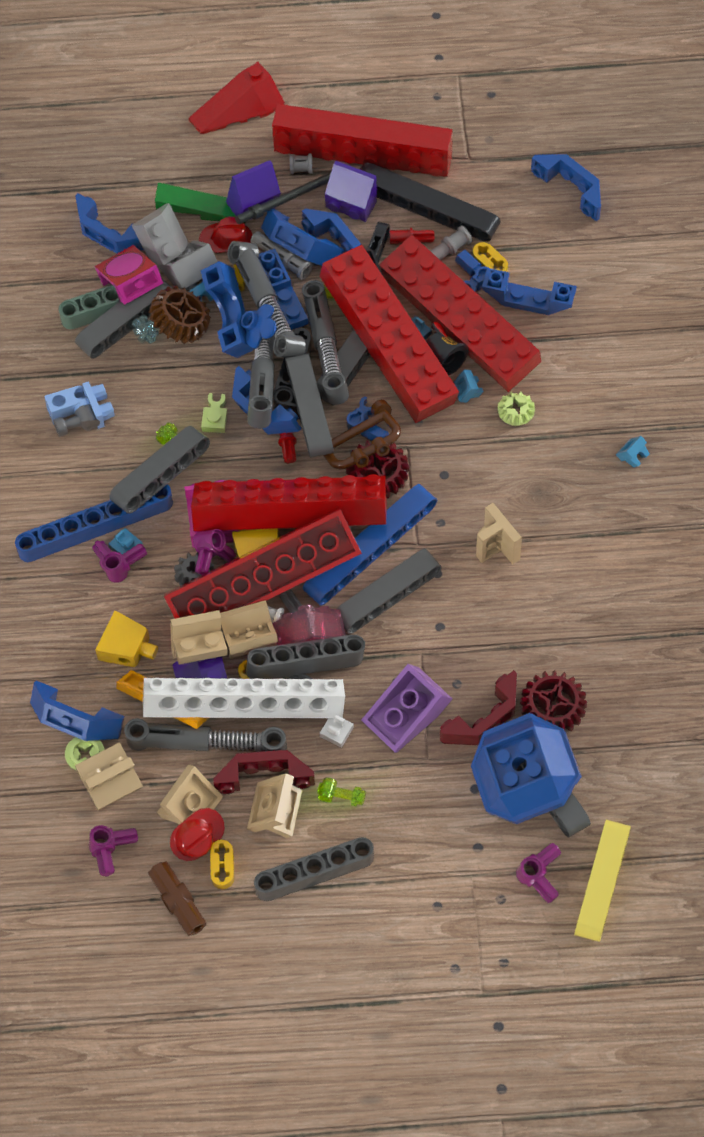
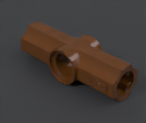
M167 861L154 865L148 871V875L160 892V897L170 914L175 915L187 936L195 935L202 931L207 923L193 903L194 899L183 882L180 883Z

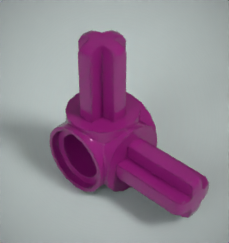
M221 530L202 531L194 535V548L199 553L195 569L197 574L204 575L208 573L211 559L214 556H219L226 562H230L236 557L234 550L225 544V536Z
M96 541L92 546V550L100 559L99 564L106 573L108 579L114 583L123 581L127 577L128 571L131 570L130 565L147 555V551L142 544H137L123 554L111 551L104 541Z
M98 825L91 829L89 850L92 856L97 859L101 876L108 877L115 872L111 856L115 846L138 842V833L135 828L113 831L112 828ZM97 839H103V840H105L106 842H104V843H97L95 840H97Z
M550 843L537 855L531 854L526 857L516 870L518 881L529 888L533 886L547 903H551L559 895L556 889L544 877L547 871L546 867L561 855L559 847L554 843ZM524 866H531L535 871V875L530 876L526 874Z

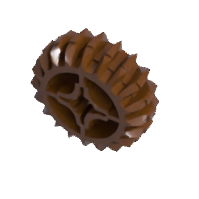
M175 286L173 288L167 287L164 290L161 289L151 302L149 313L151 314L150 320L154 322L153 327L160 329L159 334L164 333L167 335V339L173 338L175 343L180 340L185 344L188 341L193 343L199 340L206 333L211 319L209 316L210 309L206 308L207 302L200 301L201 296H195L193 291H186L185 287L180 290Z

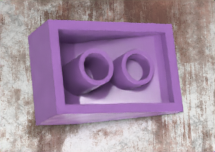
M407 664L361 721L397 753L432 723L451 702L452 698L419 667Z

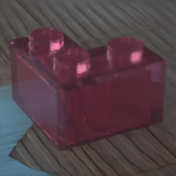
M310 604L298 607V611L283 614L280 620L272 623L277 634V646L346 636L340 609H330L329 606L314 608Z

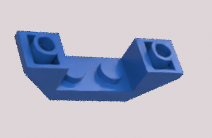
M567 154L534 155L532 157L531 171L537 178H541L548 183L560 173L565 180L571 181L584 193L581 195L580 204L582 212L586 216L593 218L596 222L600 219V180Z
M79 193L76 194L78 214L84 236L116 254L132 245L140 251L144 250L132 227L133 223L121 236L118 231L103 226L96 219L98 211L96 202L92 198L85 197Z
M274 208L267 212L261 226L267 237L304 260L322 266L324 262L343 254L345 249L328 239L319 240L289 223V217Z
M312 209L302 210L301 225L305 232H310L313 237L317 238L329 231L331 237L334 240L337 239L341 247L345 249L344 253L362 245L337 213Z
M491 268L486 270L482 290L505 307L544 315H551L572 308L577 286L554 282L552 291L509 283L510 272Z
M238 366L235 369L232 398L248 415L251 371L248 369L245 372ZM278 405L272 411L270 425L262 430L269 435L299 432L302 428L297 422L299 417L291 408L286 410L281 405Z
M39 681L34 682L30 704L42 724L84 741L118 739L120 737L125 716L103 707L92 716L56 701L58 689Z

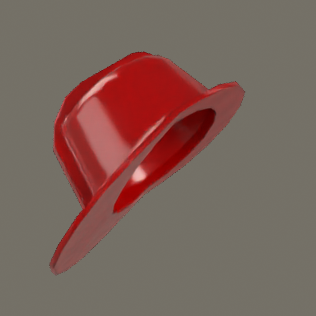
M225 217L219 223L211 224L204 228L200 233L199 242L208 243L213 253H223L228 251V247L233 241L251 243L253 235L249 227L244 223L238 224L235 217Z
M202 808L191 814L171 834L170 848L173 854L184 861H195L211 850L213 843L221 840L225 827L222 816L211 808Z

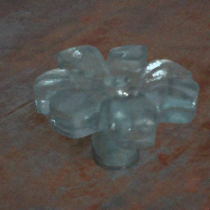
M146 315L133 320L132 324L136 327L133 331L136 336L140 335L138 337L139 342L143 344L147 341L151 344L156 341L155 337L158 336L159 332L157 328L153 327V321H148Z

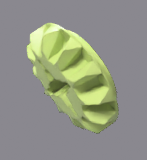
M511 391L509 395H503L501 401L498 402V414L509 425H524L534 416L535 403L532 402L530 395L526 396L522 392L513 393ZM514 402H515V404H517L518 407H520V412H519V414H518V412L513 408V403H514Z
M75 737L68 743L65 749V759L70 768L76 770L75 765L87 759L86 757L80 759L79 749L84 752L90 750V757L105 749L100 740L84 741Z

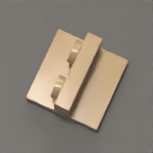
M492 503L485 507L484 527L477 534L476 557L483 563L502 551L513 565L520 560L522 537L495 504Z
M266 600L220 613L221 627L230 659L249 654L251 650L257 648L277 646V634L271 622Z
M219 610L170 620L171 652L173 658H177L179 665L227 655V646L221 631V615Z
M120 742L75 765L98 811L143 788L134 770L135 765L131 757H127Z
M188 765L160 803L161 807L157 814L162 819L181 824L199 809H215L223 796L195 766Z
M285 773L257 783L247 826L248 830L258 832L267 829L285 838L293 836L303 791L292 785L293 776Z

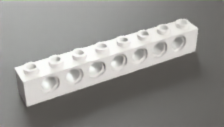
M144 678L143 717L334 718L335 715L343 718L345 691L343 680Z

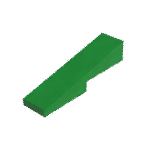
M158 182L155 196L156 210L169 203L174 213L201 215V220L220 221L225 217H235L226 203L227 197Z

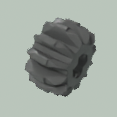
M188 552L187 559L180 557L178 560L179 564L175 565L174 571L176 574L174 577L180 586L202 576L201 574L192 573L196 569L198 552L195 556H191ZM212 562L210 563L208 572L215 569L214 564Z

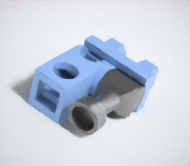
M88 381L82 383V386H75L44 396L46 408L59 437L67 435L68 429L80 426L87 431H91V429L96 427L100 429L105 427V420L115 416L111 402L98 405V401L107 399V393L103 384L91 387ZM75 414L74 417H71L64 421V417Z

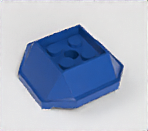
M531 713L484 731L471 764L485 811L490 815L514 824L522 823L564 806L574 786L577 785L582 777L565 730ZM521 763H527L524 770L517 771Z

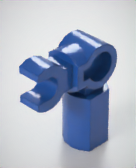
M463 250L456 256L455 262L471 276L470 280H465L464 282L475 292L482 289L488 267L482 266L470 253Z
M367 397L361 398L359 408H356L347 415V429L367 420L369 415H373L371 407L365 406L367 404ZM375 425L361 433V435L373 441L376 437L384 438L388 436L389 432Z

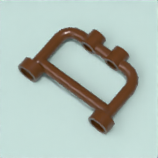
M383 399L375 401L371 406V412L374 416L331 440L334 449L382 421L388 425L392 432L384 438L376 437L371 445L364 449L357 448L353 450L351 456L344 460H338L333 453L323 455L330 466L341 470L356 464L357 467L363 468L368 465L369 456L375 453L379 456H385L389 453V445L398 440L401 428L391 415L392 408L387 401Z

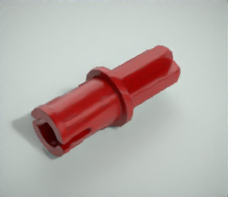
M412 228L410 230H390V245L402 244L411 235L421 243L434 242L435 240L433 230L412 231Z
M293 432L280 433L278 444L282 447L284 462L286 464L295 463L297 460L295 452L297 439Z

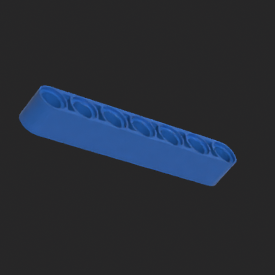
M167 484L145 502L143 506L130 514L109 500L23 532L15 539L18 556L24 562H32L166 512L173 505L171 488ZM161 495L166 496V497L161 498V499L157 498V497H159V496H161ZM115 512H121L119 515H113ZM94 520H98V521H99V522H97V523H95V524H91V522L94 521ZM70 529H77L74 532H68ZM48 537H54V539L50 541L46 540ZM25 546H31L29 549H23Z
M421 484L415 485L387 509L385 525H369L355 537L362 554L307 580L303 585V591L320 606L325 605L435 507L438 501L437 498Z

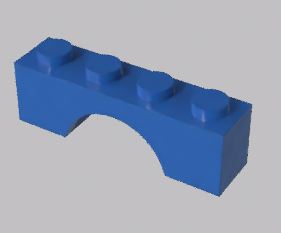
M218 261L201 270L205 289L216 302L222 316V329L217 331L222 351L235 358H239L255 350L247 344L245 340L246 331L241 326V318L246 311L234 268Z

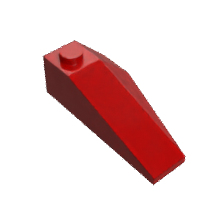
M256 62L236 75L189 117V121L202 135L226 128L231 123L239 121L240 123L248 122L247 119L260 116V118L266 117L276 111L277 104L285 105V102L272 76L259 62Z

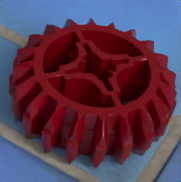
M367 440L365 446L358 444L357 448L364 449L370 446L371 443ZM395 443L389 446L390 451L387 455L379 456L375 453L368 457L370 461L367 466L359 468L355 464L346 469V474L355 477H367L368 475L376 474L386 478V476L392 474V471H395L390 478L386 479V497L389 499L390 492L397 495L398 488L403 489L405 481L409 478L408 472L410 467L407 456L403 455L402 448L397 449Z
M554 670L552 676H548V673L544 671L542 678L535 675L533 682L528 681L526 688H523L521 693L523 697L520 698V705L523 706L521 714L531 713L564 730L566 728L572 732L574 725L579 726L581 718L585 717L586 711L584 709L587 708V701L584 699L586 698V693L581 691V683L574 684V676L566 679L565 672L561 676H557V672ZM562 691L571 698L573 703H570L569 699L562 696ZM557 697L556 705H552V708L550 710L551 702H554L555 698ZM534 703L538 704V707L544 709L545 715H543L536 709Z

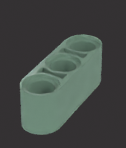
M113 285L63 301L58 308L63 327L70 330L91 324L120 302L115 287Z

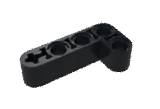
M305 328L293 330L295 335H300L304 338L306 345L304 354H309L310 357L312 350L310 332ZM283 358L273 392L274 409L278 405H281L286 410L291 408L299 417L291 384L286 382L289 380L285 358Z

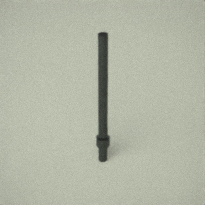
M331 172L261 205L255 204L249 207L248 211L235 216L236 222L241 224L250 219L260 218L265 212L327 184Z

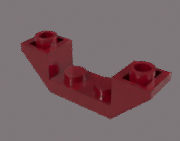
M513 670L508 675L503 674L496 681L495 696L501 702L492 708L491 714L485 719L483 717L479 718L473 724L472 729L459 715L453 720L448 719L440 727V741L443 744L478 746L484 731L504 724L515 716L517 673Z
M288 750L237 753L213 778V784L221 794L228 795L235 791H240L239 772L255 774L264 770L281 772L284 769H289V775L294 777L292 785L300 789L314 786L315 777L314 771Z

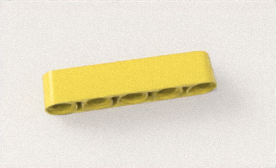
M610 820L605 821L574 935L600 942L631 826Z

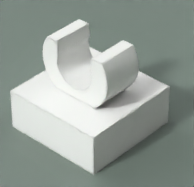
M335 715L334 718H328L320 731V737L342 748L353 730L354 724Z

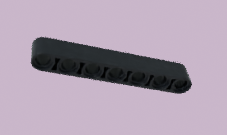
M365 162L360 168L362 171L376 175L377 198L458 231V227L463 226L470 233L471 237L480 241L489 242L501 223L498 216L487 210L373 163Z

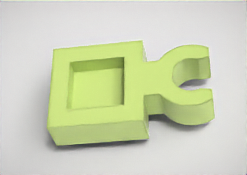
M209 393V407H204L202 432L225 433L227 408H224L226 405L225 394H221V400L215 402L213 401V394Z

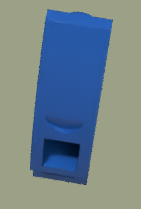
M276 249L260 253L258 259L278 297L277 303L289 327L293 330L308 325V317L292 287L291 279Z

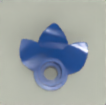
M269 304L262 305L257 311H247L241 318V326L246 331L245 340L253 349L258 348L262 338H271L276 332V323L270 318L274 312V307Z

